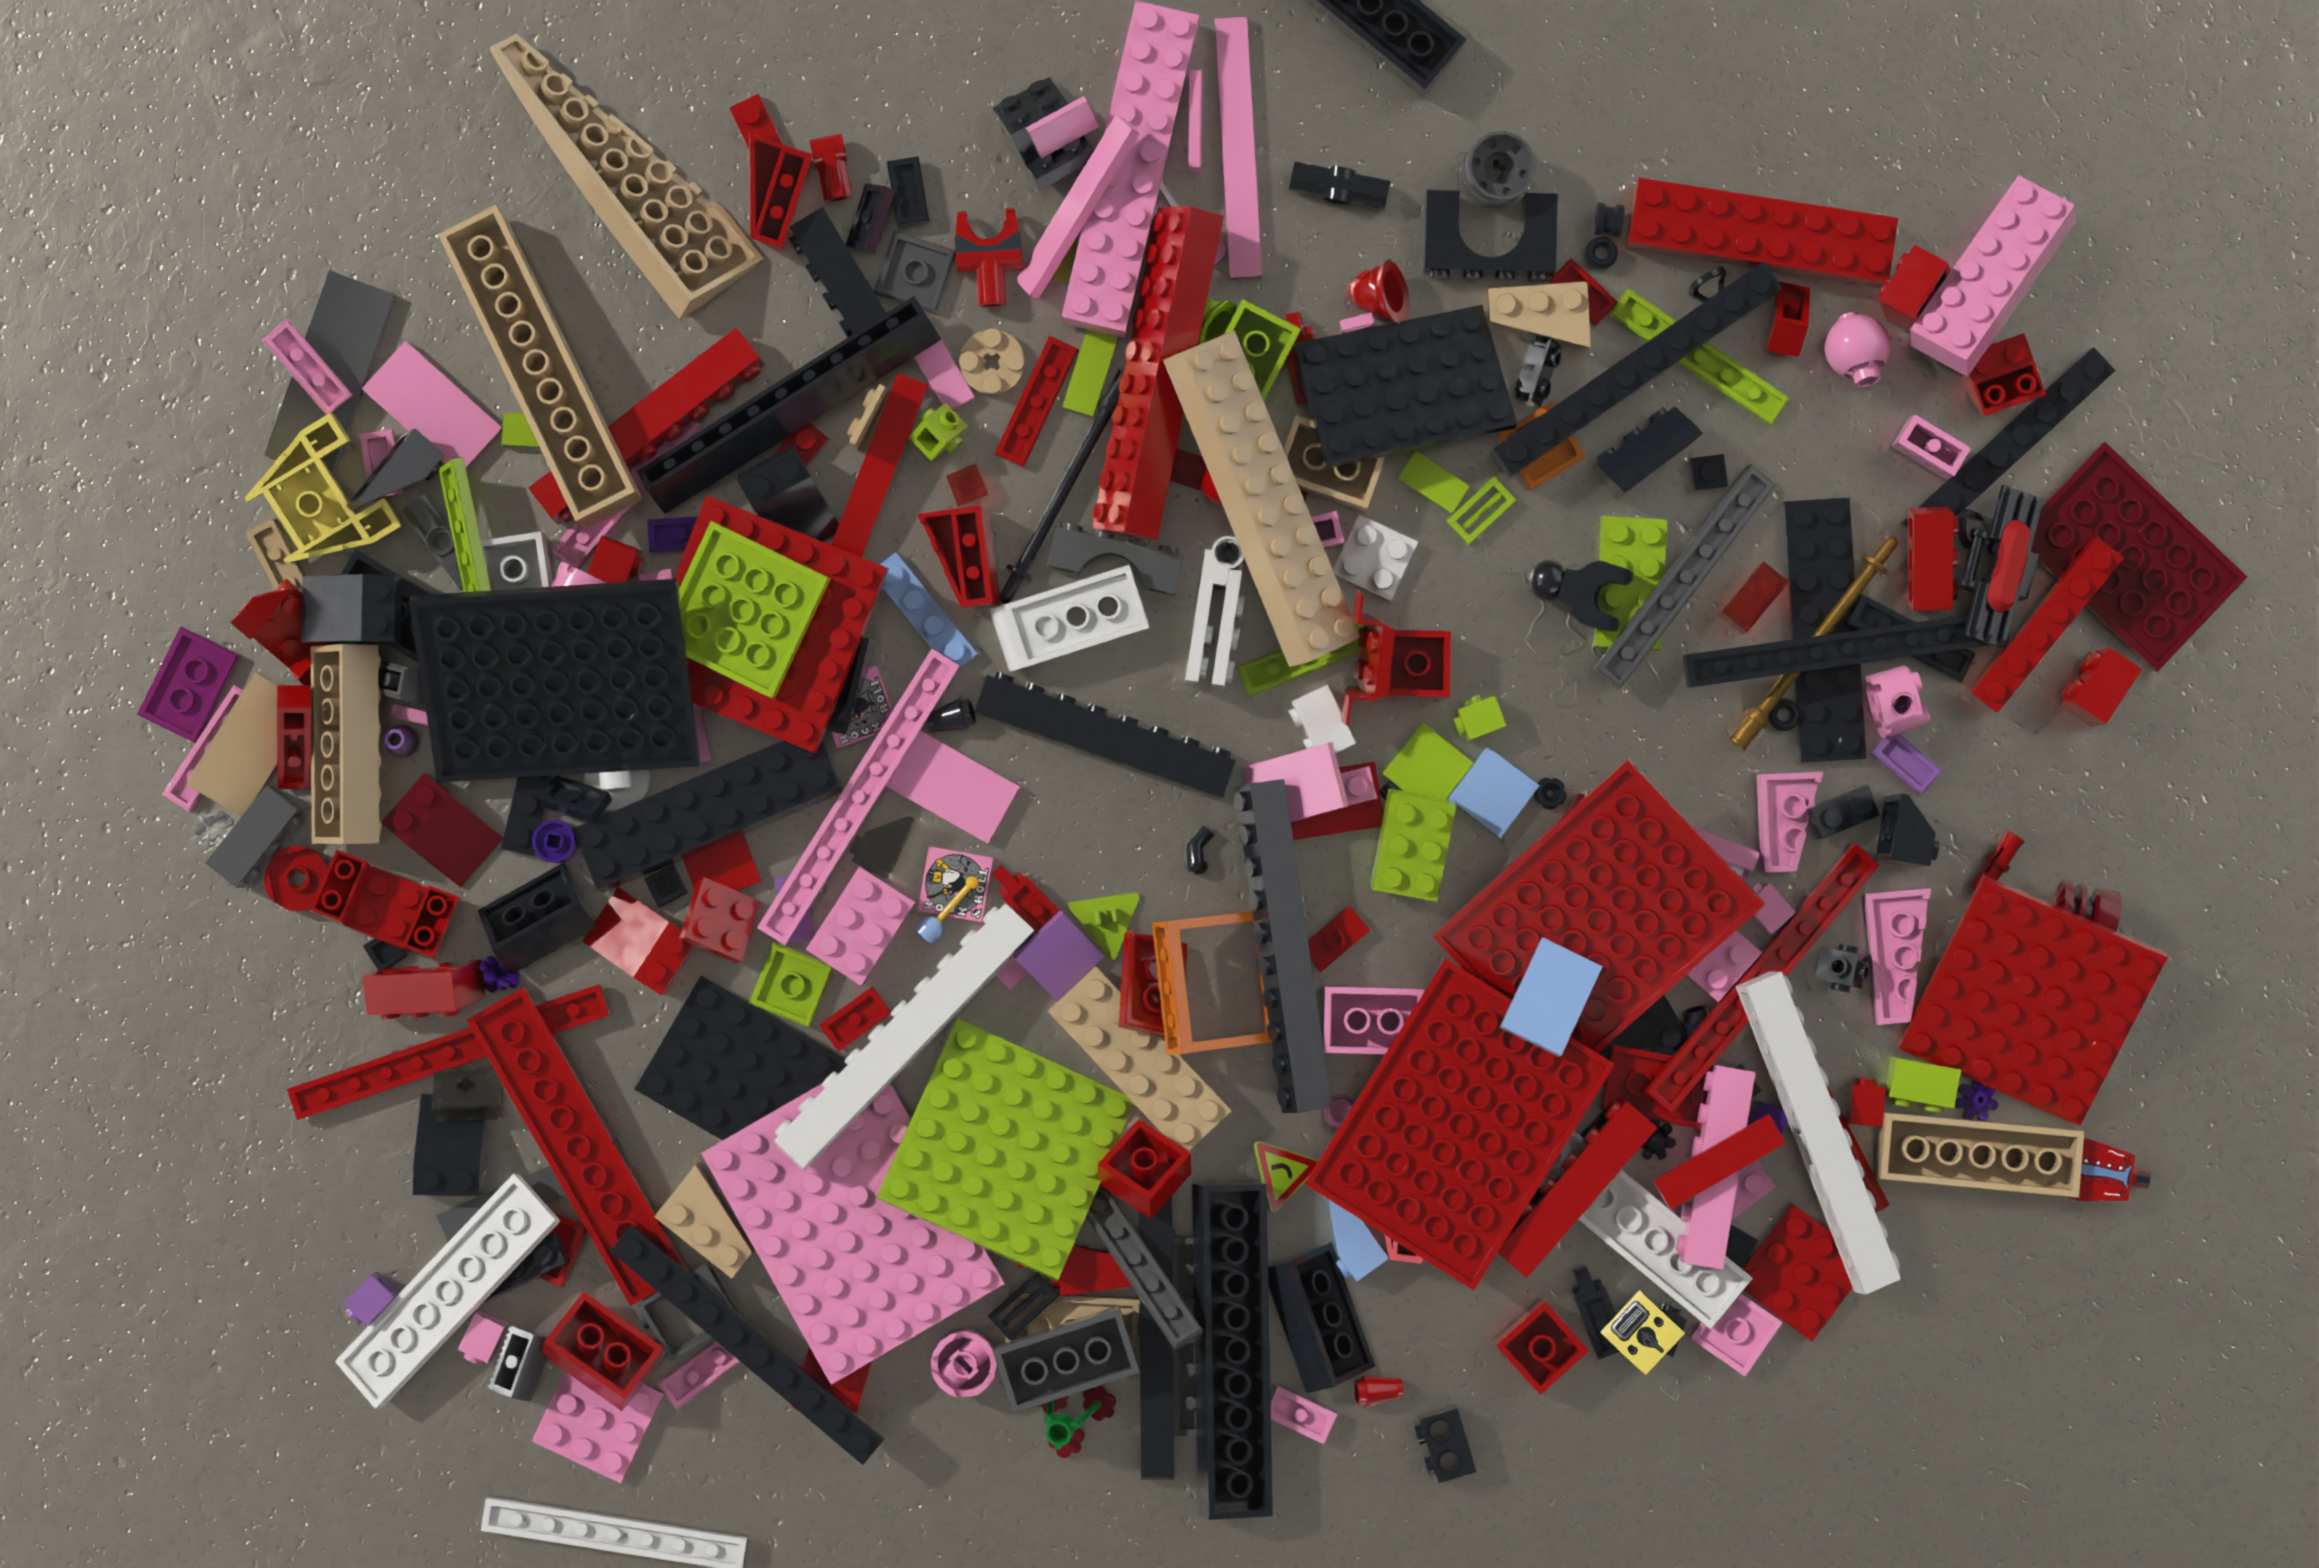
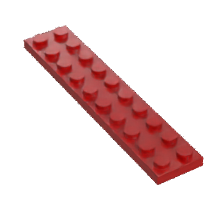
M523 987L466 1019L629 1305L632 1306L657 1291L610 1251L631 1225L636 1226L688 1271L661 1222L654 1217L656 1213L527 988Z

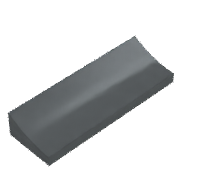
M329 270L305 340L353 394L332 412L348 435L363 394L361 388L368 380L397 295ZM291 376L264 456L275 461L293 442L302 429L326 416L293 376ZM344 446L322 458L333 476Z

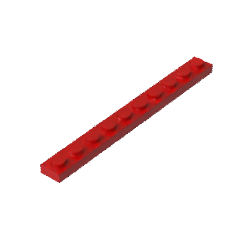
M1852 844L1795 911L1796 913L1788 919L1762 950V954L1719 1001L1644 1092L1667 1113L1672 1114L1749 1022L1735 986L1770 971L1782 972L1787 977L1880 865L1857 844Z
M601 984L536 1005L552 1034L611 1015ZM467 1028L288 1088L287 1092L296 1119L300 1120L487 1056L472 1029Z

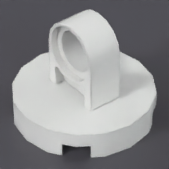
M649 769L585 773L584 782L587 785L609 791L612 801L606 810L615 811L644 799L650 790L651 773Z

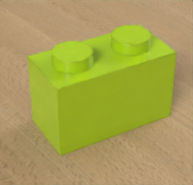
M1890 1057L1885 1084V1096L1893 1097L1892 1104L1911 1107L1912 1101L1925 1103L1924 1110L1944 1113L1945 1107L1952 1109L1955 1107L1961 1070Z

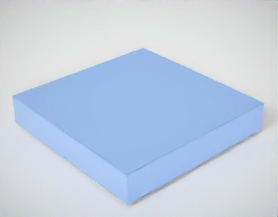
M1487 746L1448 799L1453 800L1457 807L1501 838L1540 785Z

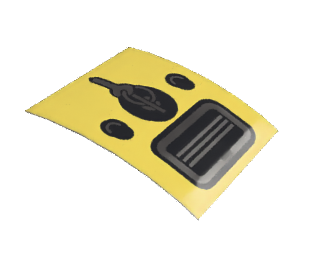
M1640 1290L1601 1331L1645 1375L1685 1334Z

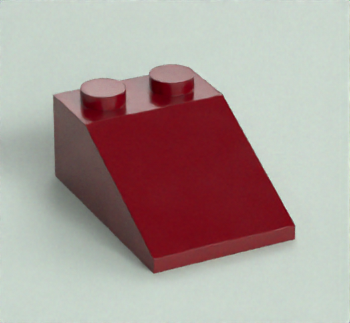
M423 773L381 821L403 843L460 888L503 840V836L442 783H437V779L429 773Z

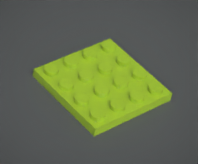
M711 521L679 588L687 657L769 698L775 699L831 578Z

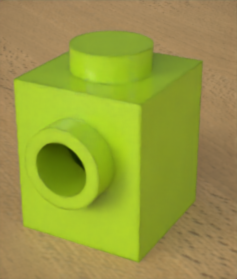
M1477 695L1461 701L1463 708L1456 711L1458 717L1453 719L1459 736L1465 735L1467 741L1507 726L1495 695L1481 700L1480 696Z

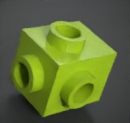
M945 403L937 410L931 407L924 412L917 420L920 423L919 426L909 436V439L932 461L944 451H947L949 454L952 453L963 442L960 436L968 426Z

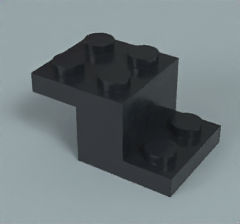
M1050 77L1035 81L1028 89L1015 96L1004 98L999 105L993 107L1022 164L1040 190L1084 167L1094 152L1086 137L1082 136L1043 158L1038 154L1026 127L1068 105V102Z

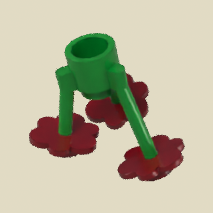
M1103 1386L1083 1391L1085 1399L1083 1408L1085 1411L1074 1420L1065 1414L1054 1415L1058 1408L1065 1409L1068 1402L1066 1399L1069 1396L1038 1406H1042V1410L1046 1413L1044 1421L1048 1424L1045 1432L1048 1444L1051 1448L1056 1449L1059 1457L1067 1458L1071 1453H1079L1081 1451L1082 1445L1080 1443L1085 1439V1432L1080 1426L1090 1416L1096 1421H1102L1105 1417L1111 1418L1114 1415L1113 1407L1116 1405V1398L1112 1394L1107 1393Z

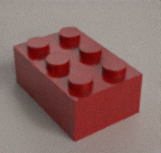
M583 1291L544 1341L542 1355L616 1408L623 1411L660 1363L664 1347Z

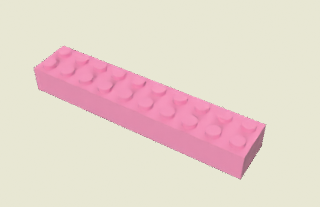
M1135 0L1105 132L1117 114L1124 117L1140 134L1082 227L1062 311V324L1126 338L1198 30L1199 15Z

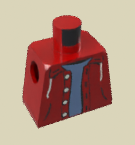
M2084 1138L2079 1198L2068 1197V1199L2075 1201H2126L2129 1199L2131 1187L2148 1189L2151 1172L2147 1169L2134 1168L2135 1154Z

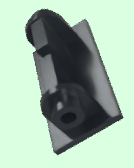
M1536 336L1535 340L1530 342L1524 363L1534 366L1533 372L1521 369L1514 389L1517 392L1516 399L1525 402L1529 399L1536 406L1541 407L1543 400L1549 396L1551 391L1550 379L1554 368L1559 366L1562 357L1561 345L1553 338L1549 337V339Z

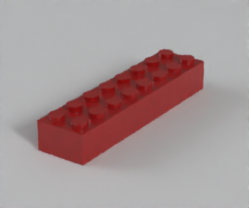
M1639 177L1634 184L1625 248L1748 268H1755L1764 261L1770 271L1881 288L1885 281L1890 279L1899 218Z

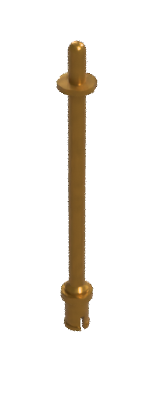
M1890 536L1886 538L1873 557L1867 554L1861 557L1866 566L1811 637L1830 634L1875 574H1887L1888 571L1883 564L1898 545V540L1895 537ZM1801 672L1783 674L1758 707L1752 708V710L1747 709L1744 713L1746 718L1733 735L1728 738L1735 746L1746 752L1748 746L1761 729L1765 730L1769 726L1767 722L1769 720V713Z

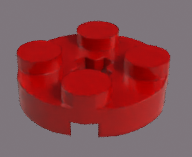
M290 846L281 849L273 856L274 858L270 861L269 866L266 867L264 872L266 892L275 903L290 911L310 910L329 868V864L319 851L305 846ZM299 869L301 874H306V880L303 881L301 888H298L295 883H290V877L294 876V870Z

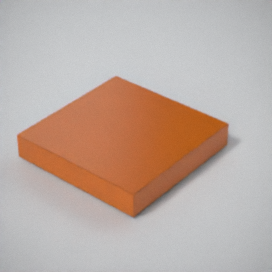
M1554 402L1548 403L1518 421L1515 429L1498 433L1496 437L1500 444L1555 406ZM1572 435L1518 474L1528 490L1531 491L1586 458V455Z

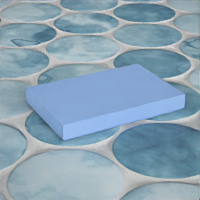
M1542 937L1499 1028L1560 1057L1603 966Z

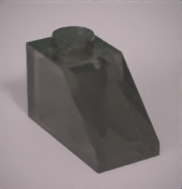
M908 816L866 831L863 837L857 835L849 852L854 855L851 862L889 879L917 819Z

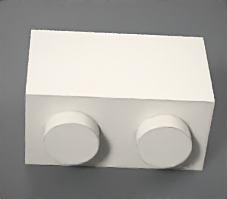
M1328 684L1291 702L1293 709L1288 712L1296 728L1302 726L1308 737L1303 740L1306 749L1333 742L1335 754L1356 744L1349 727L1341 721L1342 713Z

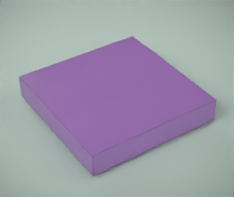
M1061 910L1013 955L1057 1002L1105 957Z

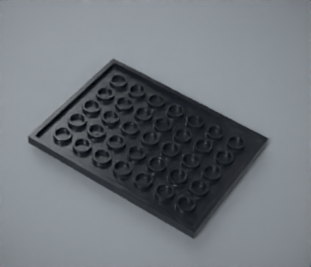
M678 579L410 596V613L437 783L695 767L700 765Z

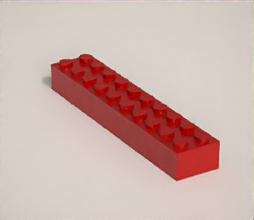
M1192 206L1158 207L1157 213L1153 218L1151 243L1145 255L1147 263L1144 277L1139 284V302L1132 318V336L1125 352L1127 359L1125 370L1119 381L1120 394L1118 404L1112 415L1113 428L1111 438L1106 445L1107 457L1105 467L1099 478L1100 491L1098 501L1092 513V529L1126 537L1158 540L1184 414L1163 360L1198 346L1224 219L1223 215Z

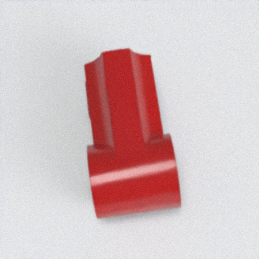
M842 133L809 140L815 169L818 168L824 201L837 202L852 197L849 175L847 174L845 164L848 161Z

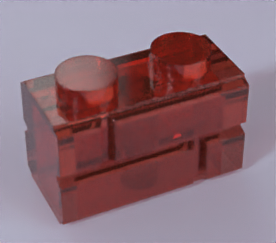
M1763 561L1757 565L1717 615L1737 632L1744 635L1752 628L1789 582Z

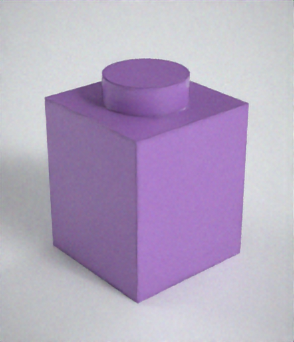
M375 1272L343 1304L348 1308L346 1310L347 1315L359 1325L363 1322L368 1326L399 1293L378 1272Z

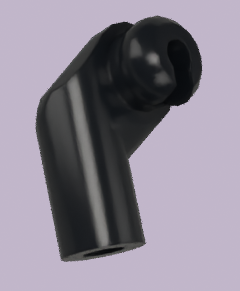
M1204 825L1185 843L1183 849L1185 866L1188 871L1193 872L1195 875H1202L1207 871L1208 862L1204 860L1203 848L1214 836Z

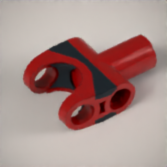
M1006 208V221H1004L1003 229L997 236L990 239L976 236L968 223L967 211H958L955 233L957 273H976L978 307L993 308L1006 306L1005 270L1023 269L1022 244L1015 208Z

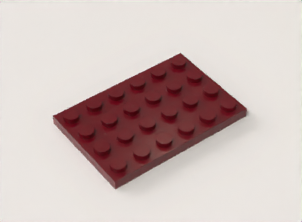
M2102 442L2042 505L2031 552L2039 555L2038 562L2057 580L2092 537L2100 538L2124 557L2085 607L2154 672H2158L2248 577L2106 442Z

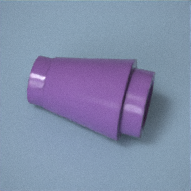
M402 724L390 728L384 738L387 750L397 757L410 755L416 749L418 741L415 731L411 727ZM399 734L401 741L398 745L394 746V736Z

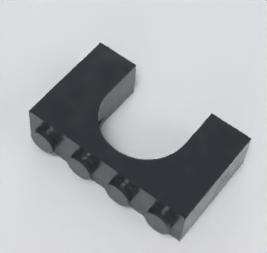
M1426 191L1423 273H1430V278L1448 279L1450 274H1463V279L1481 280L1482 275H1495V280L1513 281L1515 276H1528V281L1546 282L1548 277H1553L1556 273L1558 194L1525 193L1522 198V231L1519 243L1514 249L1504 255L1486 257L1472 251L1464 243L1460 235V191Z

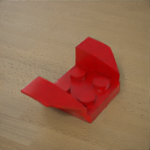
M287 578L272 592L251 597L230 621L250 640L254 638L287 666L303 685H311V646L337 645V643L301 642L302 591Z
M1356 590L1353 621L1364 625L1360 627L1358 632L1360 635L1358 645L1361 647L1360 659H1357L1354 665V677L1357 679V687L1347 686L1344 690L1341 721L1349 726L1352 700L1375 701L1388 695L1395 630L1368 613H1362L1364 594L1360 590Z

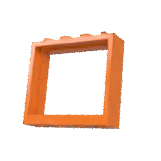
M1253 911L1152 923L1167 1055L1272 1042L1267 1033L1269 1020L1267 1008L1262 998L1264 986L1262 975L1258 970L1259 952L1255 939L1254 945L1264 1033L1192 1042L1180 930L1252 921L1253 927Z

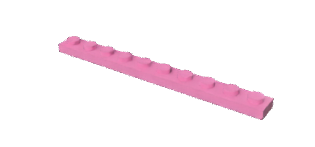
M931 649L757 927L758 929L784 945L788 943L959 670L960 666Z

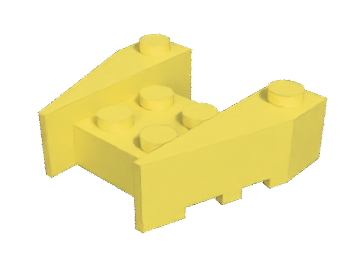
M329 413L302 429L244 498L246 502H251L264 494L292 538L298 550L283 559L285 563L372 544L404 525L387 497L382 498L358 514L354 509L350 510L346 507L349 500L322 459L351 441L334 413Z

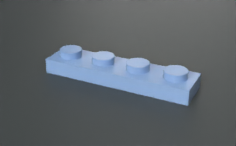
M896 552L880 564L889 568L882 588L931 649L960 666L959 670L978 655Z

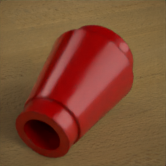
M1362 1376L1361 1379L1354 1380V1397L1357 1406H1365L1367 1409L1396 1400L1397 1398H1403L1404 1387L1402 1379Z

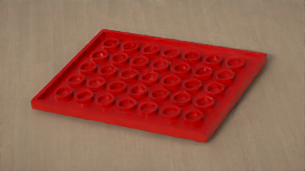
M1627 758L1433 934V938L1465 971L1513 1000L1542 937L1603 966L1570 1036L1594 1052L1599 1053L1765 905V902Z
M1445 958L1304 1184L1474 1291L1615 1064L1572 1037L1569 1038L1562 1055L1558 1057L1499 1028L1512 1000Z

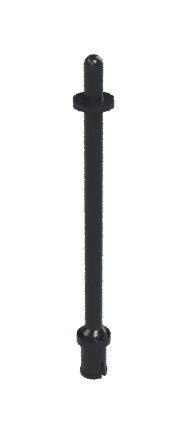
M1116 370V374L1105 394L1101 393L1098 398L1101 401V409L1016 566L1012 564L1006 566V569L1012 573L1000 593L1001 602L1009 603L1013 599L1023 579L1031 581L1032 576L1027 571L1111 418L1114 409L1117 407L1120 394L1119 381L1124 374L1123 370Z

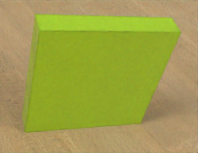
M1422 723L1383 771L1382 775L1392 781L1402 791L1446 799L1474 763L1426 724Z
M773 942L749 1003L810 1028L834 968L825 962Z

